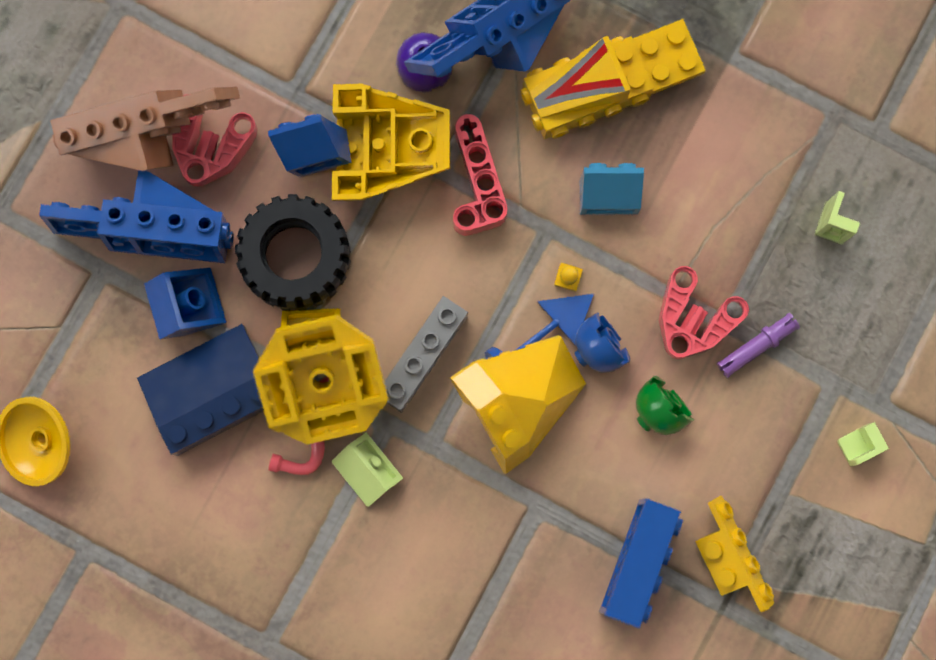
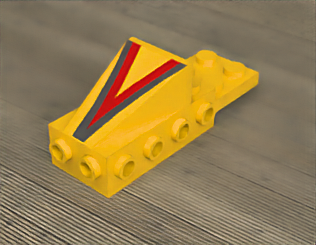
M681 19L635 38L630 36L623 39L622 36L610 40L608 36H605L588 49L582 51L574 59L570 60L569 57L562 58L556 61L551 68L546 70L537 68L527 73L520 93L525 105H530L533 112L531 119L536 131H541L544 140L550 137L554 139L567 134L572 128L589 126L596 121L595 119L605 115L606 117H612L628 106H640L649 101L652 94L703 75L706 70L685 21Z

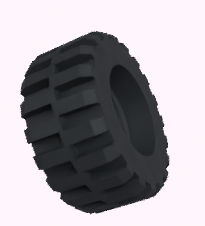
M288 194L287 199H281L280 196L271 198L272 203L266 206L264 203H261L256 207L258 211L254 215L248 214L244 220L246 223L244 229L240 228L237 234L239 244L235 245V254L238 257L236 264L243 276V280L258 298H261L272 307H280L281 310L290 311L291 309H298V311L308 310L307 307L315 305L317 307L324 304L323 300L328 296L332 298L337 293V287L343 285L346 280V271L350 268V244L341 221L336 214L330 211L328 206L324 203L318 204L314 198L308 196L302 199L297 194ZM304 228L312 232L320 242V262L310 274L303 278L295 280L283 279L277 276L267 263L266 251L268 245L283 230Z

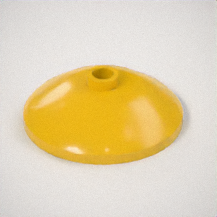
M23 397L10 402L0 414V459L4 467L16 480L29 486L46 485L59 478L64 472L70 456V437L62 416L54 406L38 397Z

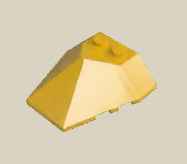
M333 84L332 113L337 119V125L347 130L352 163L338 166L336 171H332V201L364 200L450 169L449 109L415 99L404 98L389 91L377 90L365 84Z
M559 335L525 345V348L512 352H502L499 356L489 359L475 360L450 377L462 401L471 406L479 417L494 444V447L490 450L505 474L531 456L586 385L567 346Z

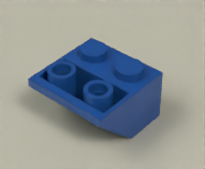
M320 114L308 115L304 118V121L297 123H281L278 125V128L268 131L269 138L286 171L298 177L352 163L347 130Z

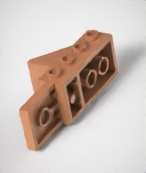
M238 87L211 88L183 96L182 90L153 91L52 119L50 122L54 133L53 142L59 151V155L68 154L141 171L174 166L166 136L181 133L180 127L190 125L189 117L205 114L204 111L212 109L220 110L231 107L230 101L240 99Z

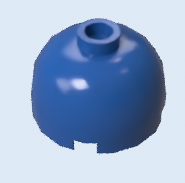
M597 312L580 325L575 338L578 350L574 354L583 367L589 365L594 371L606 373L613 372L630 362V356L626 347L622 350L620 349V336L603 315L599 317Z

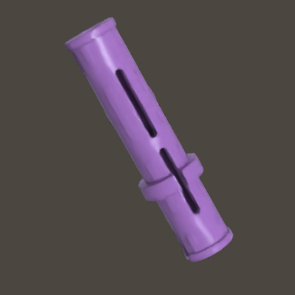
M788 313L772 326H765L761 329L759 335L723 360L718 361L717 366L720 371L723 370V375L729 378L730 375L770 347L776 348L780 344L779 341L800 328L797 320L793 321V315Z

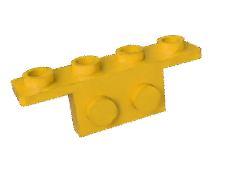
M720 495L708 502V506L720 530L699 538L695 542L721 596L748 586L760 612H764L774 604L773 591L769 584L764 582L760 574L758 560L750 554L746 545V536L742 529L737 527L733 519L734 513L731 505Z

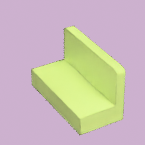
M838 191L825 203L814 235L843 244L857 234L860 222L838 215L844 192Z
M367 432L348 444L332 460V464L368 507L403 479Z

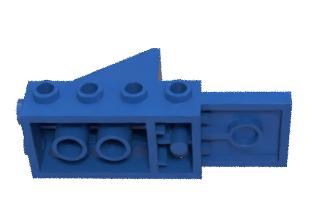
M477 0L445 21L449 30L447 34L404 61L411 73L431 75L438 78L452 71L451 67L458 62L467 61L474 55H485L491 58L495 68L526 72L534 62L562 8L571 0Z
M138 170L133 202L123 197H114L113 200L103 199L101 211L99 208L90 205L72 208L62 202H52L51 205L41 204L39 216L53 234L98 238L103 241L109 251L225 264L227 249H232L234 232L230 231V223H227L223 212L212 210L147 170Z

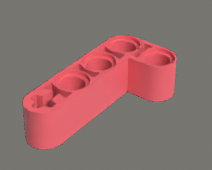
M464 114L456 122L455 134L476 201L464 204L454 211L453 226L460 235L470 236L501 226L506 220L508 210L482 124L475 115ZM465 126H469L473 130L474 142L470 144L468 133L464 131ZM473 152H480L484 155L485 159L480 163H474L469 159V156ZM482 179H489L494 186L492 189L484 191L478 187L477 183ZM491 206H497L501 209L502 214L498 218H491L487 215L486 210ZM463 214H468L473 217L474 223L471 226L464 227L459 224L458 218Z

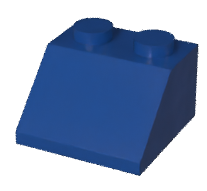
M211 267L163 272L144 283L160 340L186 336L227 323Z

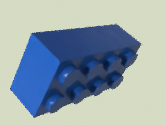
M647 498L639 499L601 604L600 613L640 628L641 622L647 623L652 610V606L648 605L651 594H657L662 582V577L658 576L661 566L668 564L673 548L669 547L673 535L678 536L683 523V519L679 518L681 511Z

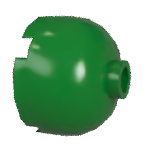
M653 376L641 387L637 394L636 409L640 415L637 421L648 432L652 429L661 435L678 433L694 421L693 418L689 417L692 413L673 389L669 391L662 387L666 384L664 380L658 376Z

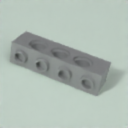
M445 296L441 298L384 381L388 393L387 404L403 413L467 319L468 312Z

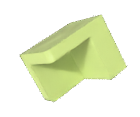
M875 422L866 424L837 440L850 466L859 465L889 449Z

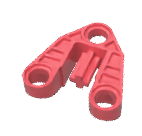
M240 112L232 116L226 132L222 136L214 161L211 160L220 135L214 134L212 131L203 130L196 153L193 155L200 135L199 130L203 114L189 117L190 125L180 127L181 133L172 135L173 152L183 177L190 185L204 186L231 173L257 136V125L251 115ZM243 119L248 120L251 123L249 132L246 134L237 133L235 131L236 123ZM201 165L204 168L203 176L196 180L189 178L188 170L193 166Z
M680 266L670 275L658 320L665 350L668 355L675 359L687 358L710 350L738 326L749 313L747 302L741 297L732 296L721 304L699 338L695 335L708 314L704 308L693 304L680 327L677 326L675 323L690 300L689 297L698 281L696 272L688 266ZM685 272L690 275L692 282L689 287L681 288L677 285L675 278L678 273ZM736 302L741 305L742 315L739 318H732L728 315L726 308L729 303ZM681 337L686 340L688 347L684 353H676L672 349L671 343L674 338Z

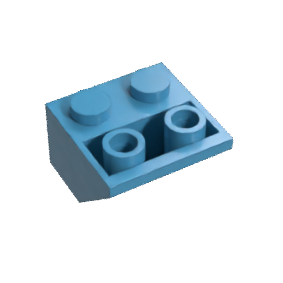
M604 163L589 164V167H584L580 178V215H638L641 210L644 168H636L634 163H622L618 167H607Z

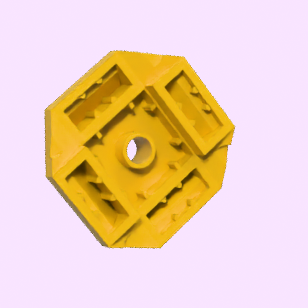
M338 315L277 328L253 369L269 428L279 433L282 432L307 445L366 431L388 401V393L374 340ZM323 373L330 380L320 383L314 379V376Z

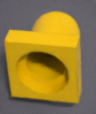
M560 262L554 286L576 292L583 269Z

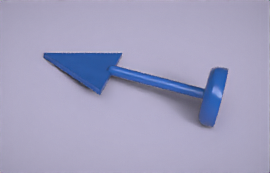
M594 294L538 301L537 303L553 321L516 350L525 348V345L538 342L557 326L575 345L576 332L585 320ZM491 347L484 354L486 359L499 356L502 351L496 347Z

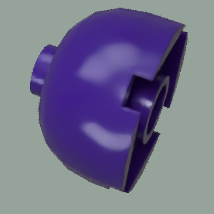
M421 32L411 35L404 40L397 52L396 67L403 83L414 91L430 92L439 86L442 87L452 74L451 71L447 75L437 78L431 75L411 73L404 61L440 38L433 33Z

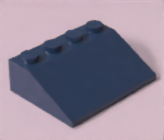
M243 324L137 377L156 426L171 455L179 456L264 411L253 374V369L260 356Z

